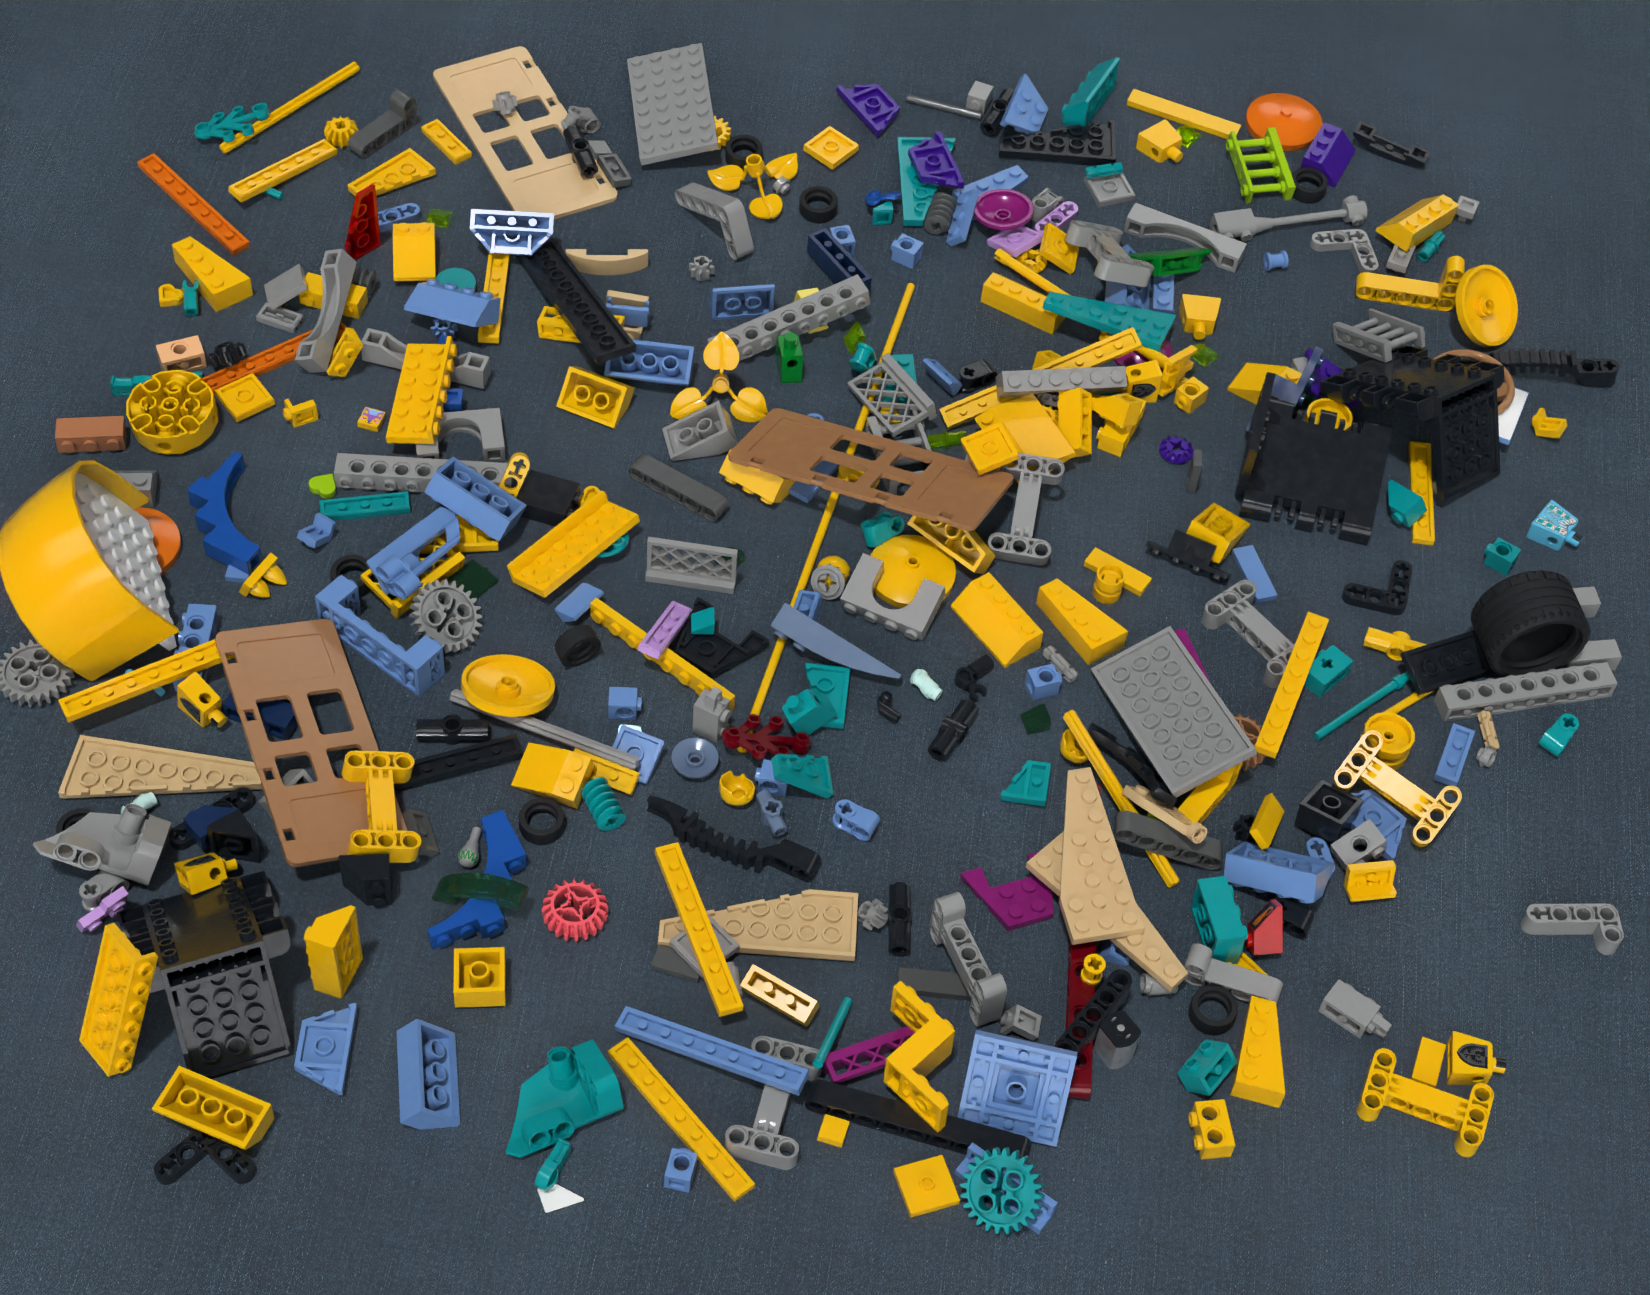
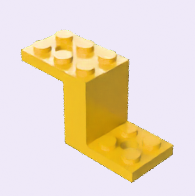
M899 981L893 986L890 1011L908 1026L914 1034L886 1058L883 1082L936 1132H939L945 1127L949 1103L941 1092H936L929 1085L925 1077L951 1055L955 1030L947 1019H942L936 1014L931 1004L928 1002L924 1003L911 986H906L903 982Z

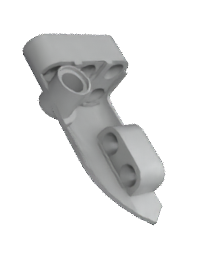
M127 804L122 815L90 812L66 830L45 840L34 842L33 846L40 855L84 870L92 871L99 869L148 886L171 822L150 815L147 820L145 819L147 812L143 807L136 804Z

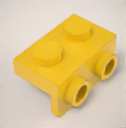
M346 327L330 358L331 364L326 371L329 376L346 377L364 346L354 328Z
M1394 861L1347 864L1343 886L1350 901L1395 898L1397 892L1393 886L1396 870Z

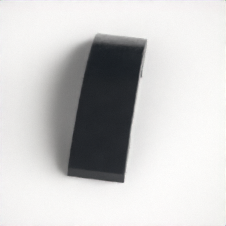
M1359 121L1353 136L1367 149L1396 163L1424 166L1431 151L1415 144L1409 149L1375 134L1376 127Z

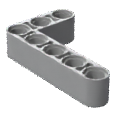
M694 182L675 190V198L680 206L720 221L726 247L733 260H738L754 251L745 209L739 199Z

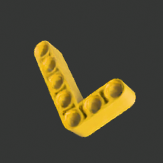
M1460 256L1449 257L1445 263L1439 283L1363 272L1356 277V296L1364 300L1447 312L1455 306L1457 287L1465 273V260Z

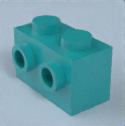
M1205 1039L1177 1073L1188 1092L1210 1096L1237 1064V1060L1228 1043Z

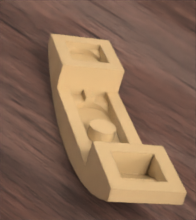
M566 249V255L578 271L582 273L607 276L622 275L648 267V249H628V255H586V249Z

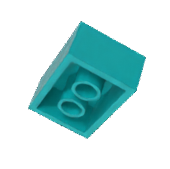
M1226 876L1198 879L1190 908L1202 945L1212 950L1213 959L1236 964L1239 961L1240 954L1243 953L1244 941L1248 938L1246 926L1242 925L1240 920V908L1238 905H1235L1233 899V887L1228 884Z

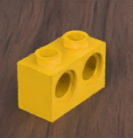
M1225 1099L1195 1102L1192 1111L1188 1114L1190 1127H1194L1195 1150H1199L1201 1160L1231 1157L1236 1145ZM1203 1116H1209L1212 1120H1207ZM1208 1139H1214V1140H1216L1218 1143H1217V1144L1212 1143V1142H1210Z

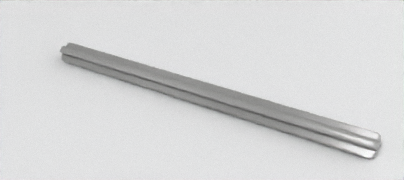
M454 689L450 694V701L618 765L635 770L639 765L640 759L635 755L528 715L507 717L485 712L472 705L464 697L462 691Z

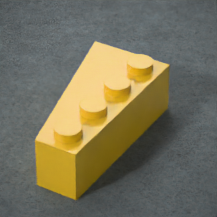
M191 236L172 244L175 263L193 285L194 281L198 282V291L215 312L253 296L250 277Z
M914 515L907 523L974 573L985 574L996 557L975 530L966 531L949 526L946 523L935 522Z
M1058 578L1039 587L1036 604L1087 665L1124 648L1128 630Z
M1251 996L1245 1013L1230 1095L1280 1108L1285 1096L1276 1002Z

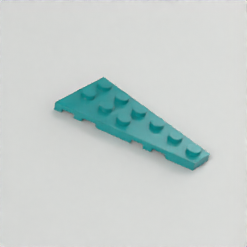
M897 137L903 226L924 225L932 197L939 186L920 182L908 156V151L911 147L920 144L926 138L928 140L931 139L930 137ZM944 138L952 153L956 138Z
M1049 292L1042 307L1045 310L1112 335L1134 327L1142 346L1158 352L1176 318L1174 314Z

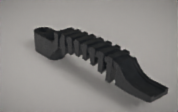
M1499 349V352L1491 351L1487 354L1498 360L1505 367H1509L1511 375H1515L1516 367L1520 368V373H1525L1526 367H1530V373L1535 372L1536 367H1540V373H1545L1546 367H1549L1550 374H1555L1556 368H1558L1559 377H1564L1565 373H1570L1576 378L1579 385L1586 387L1614 385L1619 369V364L1613 359H1577L1576 351H1570V355H1568L1565 350L1555 352V349L1546 352L1545 349H1540L1539 351H1535V349H1529V351H1525V349H1519V351ZM1460 359V363L1466 367L1479 362L1476 359Z
M652 795L647 799V811L666 820L672 827L673 836L678 837L681 843L688 842L689 846L693 849L698 847L700 848L699 851L704 854L707 851L710 853V856L714 858L719 856L724 862L729 860L734 866L740 864L745 870L754 867V872L760 874L762 868L769 865L800 880L810 881L822 861L820 855L815 851L787 839L781 840L780 844L762 849L758 847V842L753 840L747 850L745 849L746 840L740 839L735 847L733 846L735 838L729 836L726 842H723L724 834L718 832L716 837L713 838L715 829L710 826L705 832L706 822L701 819L697 823L699 816L697 812L694 811L686 819L684 816L688 809Z

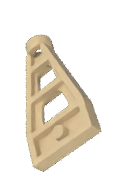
M1136 785V787L1125 786L1122 794L1187 836L1195 844L1201 843L1206 838L1207 828L1199 822L1192 823L1174 805L1172 807L1153 797L1151 791L1141 785Z

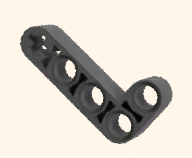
M397 89L391 94L389 111L350 137L347 145L349 149L364 159L369 158L416 124V100L401 89Z

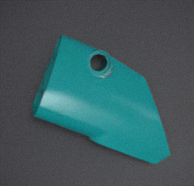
M593 1039L570 1047V1051L568 1048L561 1046L551 1049L547 1054L549 1064L521 1084L516 1118L510 1141L505 1151L507 1155L518 1158L524 1157L557 1143L558 1138L564 1140L569 1138L574 1133V1130L624 1109L617 1077Z

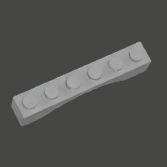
M1138 203L1134 204L1128 214L1124 232L1139 238H1170L1185 242L1196 248L1211 249L1210 255L1207 256L1214 264L1233 273L1238 269L1247 246L1244 242Z
M343 249L325 251L320 268L323 284L320 316L313 331L299 343L295 361L309 373L327 371L357 262Z
M368 328L361 341L364 345L361 349L362 360L402 370L407 345L387 332ZM467 352L453 358L454 371L450 372L452 382L481 389L485 388L491 374L489 356Z
M1125 366L1002 371L996 376L997 397H1021L1039 393L1062 392L1079 387L1088 392L1118 393L1127 387Z

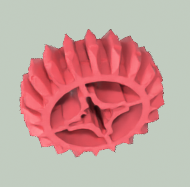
M574 878L572 883L569 884L565 880L562 882V886L555 884L554 891L548 890L547 898L543 900V922L545 925H548L550 932L555 931L557 938L564 935L566 942L570 937H573L576 943L579 937L587 940L588 934L595 937L597 930H602L603 923L607 921V898L605 895H602L601 888L595 889L593 882L586 885L584 879L581 883H577ZM593 912V914L590 917L583 920L586 916H589L590 913Z

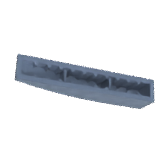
M784 603L771 624L775 628L774 634L784 640L787 636L793 639L794 643L792 645L803 652L807 648L830 661L854 670L899 680L902 678V675L787 603Z

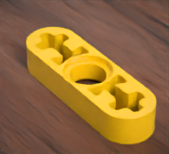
M517 452L511 456L498 485L509 494H513L512 496L515 498L530 468V460L525 453ZM520 459H523L525 466L521 465L517 474L515 473L516 463L514 461L519 462ZM514 478L518 483L514 488H508L505 485V480Z

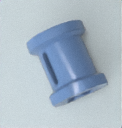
M1285 250L1275 254L1267 252L1263 255V264L1267 271L1277 267L1283 269L1288 267L1289 259Z

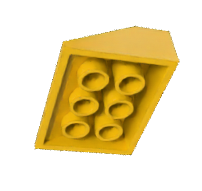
M1034 394L992 406L974 418L980 430L1000 422L1018 453L1054 458L1063 463L1076 455ZM1013 462L1006 464L1008 467L1016 466ZM1035 466L1027 467L1030 471L1038 470Z

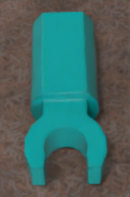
M186 280L182 282L184 314L186 316H196L199 313L197 294L199 285L197 281H194V287H188Z

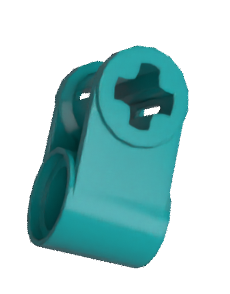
M859 342L856 346V353L853 358H850L849 363L852 370L864 373L877 365L875 350L872 347Z
M884 511L862 522L861 529L866 546L876 547L890 538L899 535L904 529L903 518L896 515L892 516L891 513Z
M1566 713L1561 715L1554 725L1545 732L1538 744L1556 757H1559L1578 729V719L1572 714Z

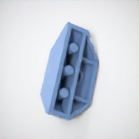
M471 209L470 230L490 254L532 256L553 235V213Z

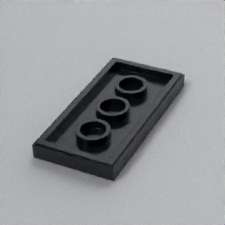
M1475 630L1400 654L1418 696L1438 690L1439 687L1444 685H1454L1493 671L1489 666Z

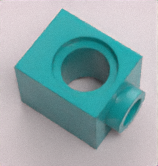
M1498 537L1494 544L1489 543L1484 551L1486 558L1483 564L1507 576L1516 564L1522 549Z

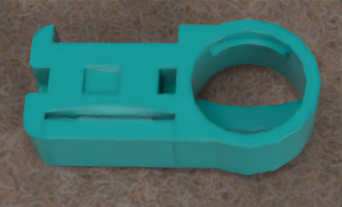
M113 375L110 381L112 395L129 397L134 387L140 382L143 384L145 381L152 379V377L140 375L133 376V378H118Z
M558 1138V1142L537 1174L535 1187L548 1192L557 1183L558 1174L571 1153L570 1142Z

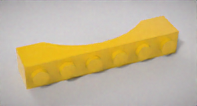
M1052 350L1039 351L1036 354L1032 369L1062 356ZM1090 392L1092 393V411L1097 412L1099 417L1111 420L1119 428L1136 425L1143 401L1129 393L1105 396Z

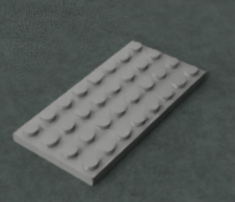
M702 43L627 59L641 166L719 149Z
M1171 626L1091 668L1093 676L1171 795L1176 796V798L1257 754L1254 745Z

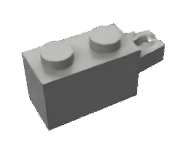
M714 686L711 691L704 689L693 705L692 732L715 743L721 738L722 731L730 728L728 723L731 715V710H729L730 700L722 697V690Z
M1339 979L1323 999L1319 1008L1320 1013L1360 1039L1366 1031L1385 1038L1392 1027V1024L1385 1020L1379 1012L1381 1006L1376 1004L1373 999L1365 997L1356 991L1350 984L1344 983Z

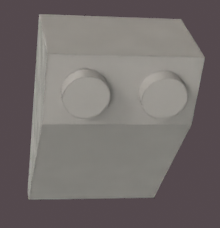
M719 400L662 428L672 461L720 455L738 444L730 415Z

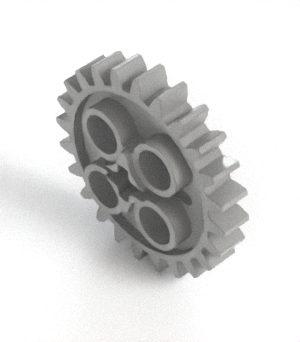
M444 579L441 583L435 580L432 584L430 582L426 584L424 588L417 591L419 595L412 598L416 603L409 607L415 611L409 615V617L415 619L410 625L418 627L414 634H422V637L426 635L432 640H437L442 645L445 654L449 653L451 649L456 653L460 648L463 650L468 647V644L470 645L474 642L473 638L479 635L476 629L482 627V624L477 622L482 618V615L476 614V611L481 607L474 606L473 604L477 598L470 599V590L466 593L463 592L464 585L462 584L457 588L456 581L448 585L447 579ZM438 597L443 600L444 605L439 602ZM457 609L462 611L463 617L458 614ZM428 616L434 619V623L429 620ZM448 628L452 629L454 636L449 633Z
M29 640L27 646L20 642L19 649L11 647L12 654L4 653L5 660H0V691L3 692L4 697L9 696L11 702L18 699L20 706L25 701H28L29 707L36 701L39 706L42 705V700L51 703L50 697L52 696L59 699V691L66 693V686H72L71 678H75L73 670L56 660L38 642L34 644L32 640Z

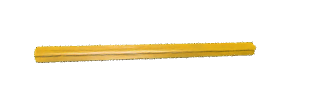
M356 62L350 63L269 113V117L266 120H258L253 123L254 133L252 135L244 136L242 131L235 134L233 141L222 142L219 145L222 153L227 154L360 70V67Z
M1074 710L1066 712L1063 719L1120 811H1130L1139 814L1131 800L1122 794L1123 787ZM1145 850L1167 887L1176 886L1180 879L1166 856Z

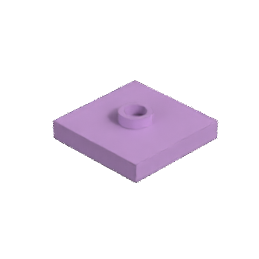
M1021 226L1013 230L1000 231L988 238L987 244L996 250L1001 248L1015 258L1041 243L1043 234L1026 226Z

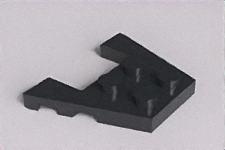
M697 597L674 653L701 672L713 678L769 646V639L754 630L739 645L715 630L714 634H691V614L714 607Z

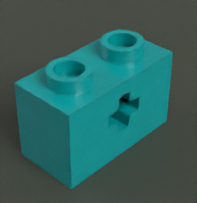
M1334 645L1330 646L1327 650L1322 649L1312 663L1304 686L1321 698L1349 674L1353 660Z

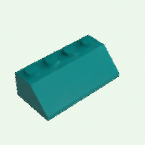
M1116 57L1096 65L1093 71L1088 72L1085 82L1080 83L1078 91L1073 93L1069 103L1063 106L1061 115H1063L1062 124L1087 127L1115 88L1120 58Z

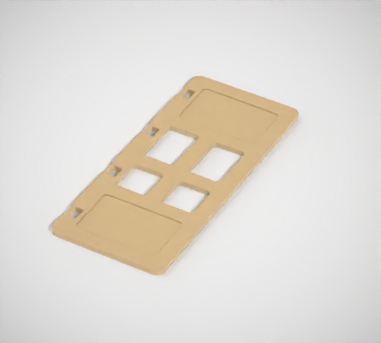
M525 47L510 48L439 68L433 72L436 84L513 211L553 213L555 220L617 200V190L608 181L597 163V159L594 160L598 166V172L593 177L586 178L581 175L577 164L572 161V153L547 159L533 138V133L554 127L558 128L564 137L563 131L565 129L561 126V122L568 113L557 99L556 94ZM529 63L531 65V68L526 69L524 64ZM510 91L511 95L516 96L518 104L539 99L549 114L533 120L523 121L514 107V112L503 114L509 126L488 133L482 132L474 119L475 116L496 111L493 108L492 100L496 99L497 93ZM553 101L555 105L550 106L548 102ZM517 139L532 164L507 171L491 146ZM602 178L605 183L599 184L597 180Z

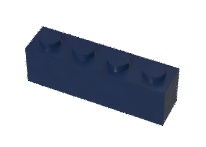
M826 228L808 235L807 253L835 284L858 274L870 295L872 277Z

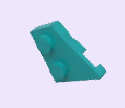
M1028 760L1023 765L1021 772L1017 773L1011 780L1009 787L1001 792L1000 801L1045 807L1051 763Z

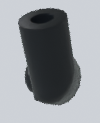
M883 691L877 699L878 712L896 724L902 715L892 708L891 700L893 695L888 691Z

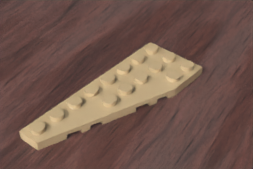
M1091 767L1068 770L1066 777L1059 905L1071 943L1075 945L1143 934L1144 925Z
M809 889L801 891V894L789 896V894L780 895L778 899L768 901L761 899L727 906L725 910L714 911L713 909L706 911L740 945L736 953L855 961L858 893ZM680 917L660 920L658 945L672 948L669 945L670 940L684 930Z

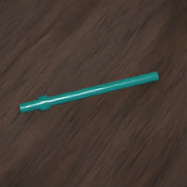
M1406 671L1401 675L1397 674L1391 678L1388 684L1314 732L1313 737L1319 741L1392 691L1404 687L1406 682L1410 680L1408 672Z

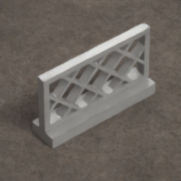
M889 353L881 357L882 362L847 382L852 392L876 416L877 420L893 437L925 418L931 421L937 417L934 402ZM880 371L885 373L884 378H874V375ZM868 383L866 389L857 388L856 385ZM872 383L882 384L881 390L871 389ZM886 385L897 386L895 391L885 390ZM878 395L879 398L878 401H869L868 396ZM883 396L894 397L892 402H882ZM898 397L907 398V404L896 403ZM880 407L891 408L889 414L879 413ZM895 409H905L904 415H894L893 413ZM909 410H918L920 412L916 416H908ZM892 420L902 421L895 428L890 425Z
M648 536L645 581L734 594L737 580L738 550ZM653 545L660 546L664 549L658 551L655 547H653ZM677 549L684 550L686 553L680 554ZM700 552H701V553H706V554H708L709 556H706V557L703 558V557H702L700 554H698V553H700ZM670 553L675 558L670 560L665 555ZM721 556H728L732 558L725 561ZM693 557L697 561L692 563L687 558ZM715 560L719 565L713 566L710 561Z

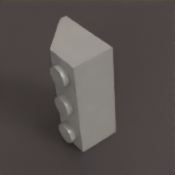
M158 470L114 471L149 498L150 502L141 507H154Z

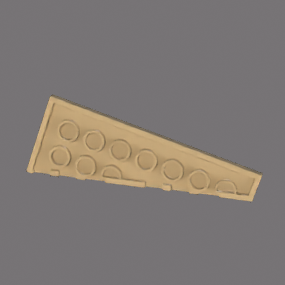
M80 735L58 794L60 798L66 799L129 796L149 792L153 794L233 791L243 787L254 790L262 789L254 762Z
M1063 832L1026 863V868L1058 896L1060 895ZM1137 905L1144 925L1143 934L1109 940L1169 992H1172L1187 978L1188 972Z

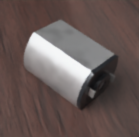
M1125 1011L1113 1012L1102 1021L1093 1050L1109 1069L1122 1068L1132 1060L1141 1030Z

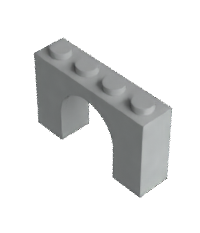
M500 408L444 412L443 419L439 421L440 434L436 435L435 444H415L417 458L439 459L438 446L441 440L449 434L465 432L472 434L480 441L484 462L505 461V445Z
M863 553L840 597L841 607L850 614L857 613L862 615L869 622H879L888 630H898L910 639L923 641L945 597V586L924 578L915 598L909 605L901 609L884 608L873 597L874 590L884 572V562Z
M1595 587L1573 588L1585 617H1595L1601 605ZM1615 639L1588 641L1580 654L1564 665L1562 669L1570 666L1589 665L1595 662H1608L1611 670H1616L1622 656Z

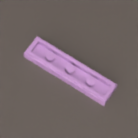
M672 601L641 641L638 651L659 659L687 622L692 609Z

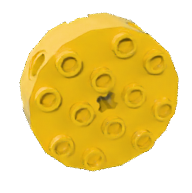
M182 370L161 371L151 375L152 379L145 381L143 384L140 382L133 388L126 401V416L138 443L148 450L166 455L183 454L200 446L213 434L218 423L217 404L211 388L195 373Z

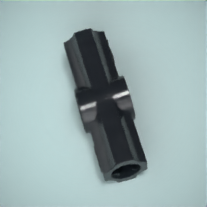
M1010 87L1004 89L998 99L992 102L990 111L980 125V129L985 135L991 136L996 134L1000 128V122L1015 89Z
M570 125L563 131V135L572 153V161L577 164L581 175L586 178L593 177L598 172V166L589 149V141L584 138L580 127Z
M969 699L961 700L951 716L945 717L937 736L928 747V752L932 758L938 761L946 760L956 744H961L968 732L969 725L979 712L975 702Z
M454 714L447 715L443 719H417L416 737L417 740H444L445 743L450 745L459 744L462 740H488L489 721L488 719H461L460 716Z
M896 882L889 885L888 952L894 956H903L910 952V886L905 884V882Z

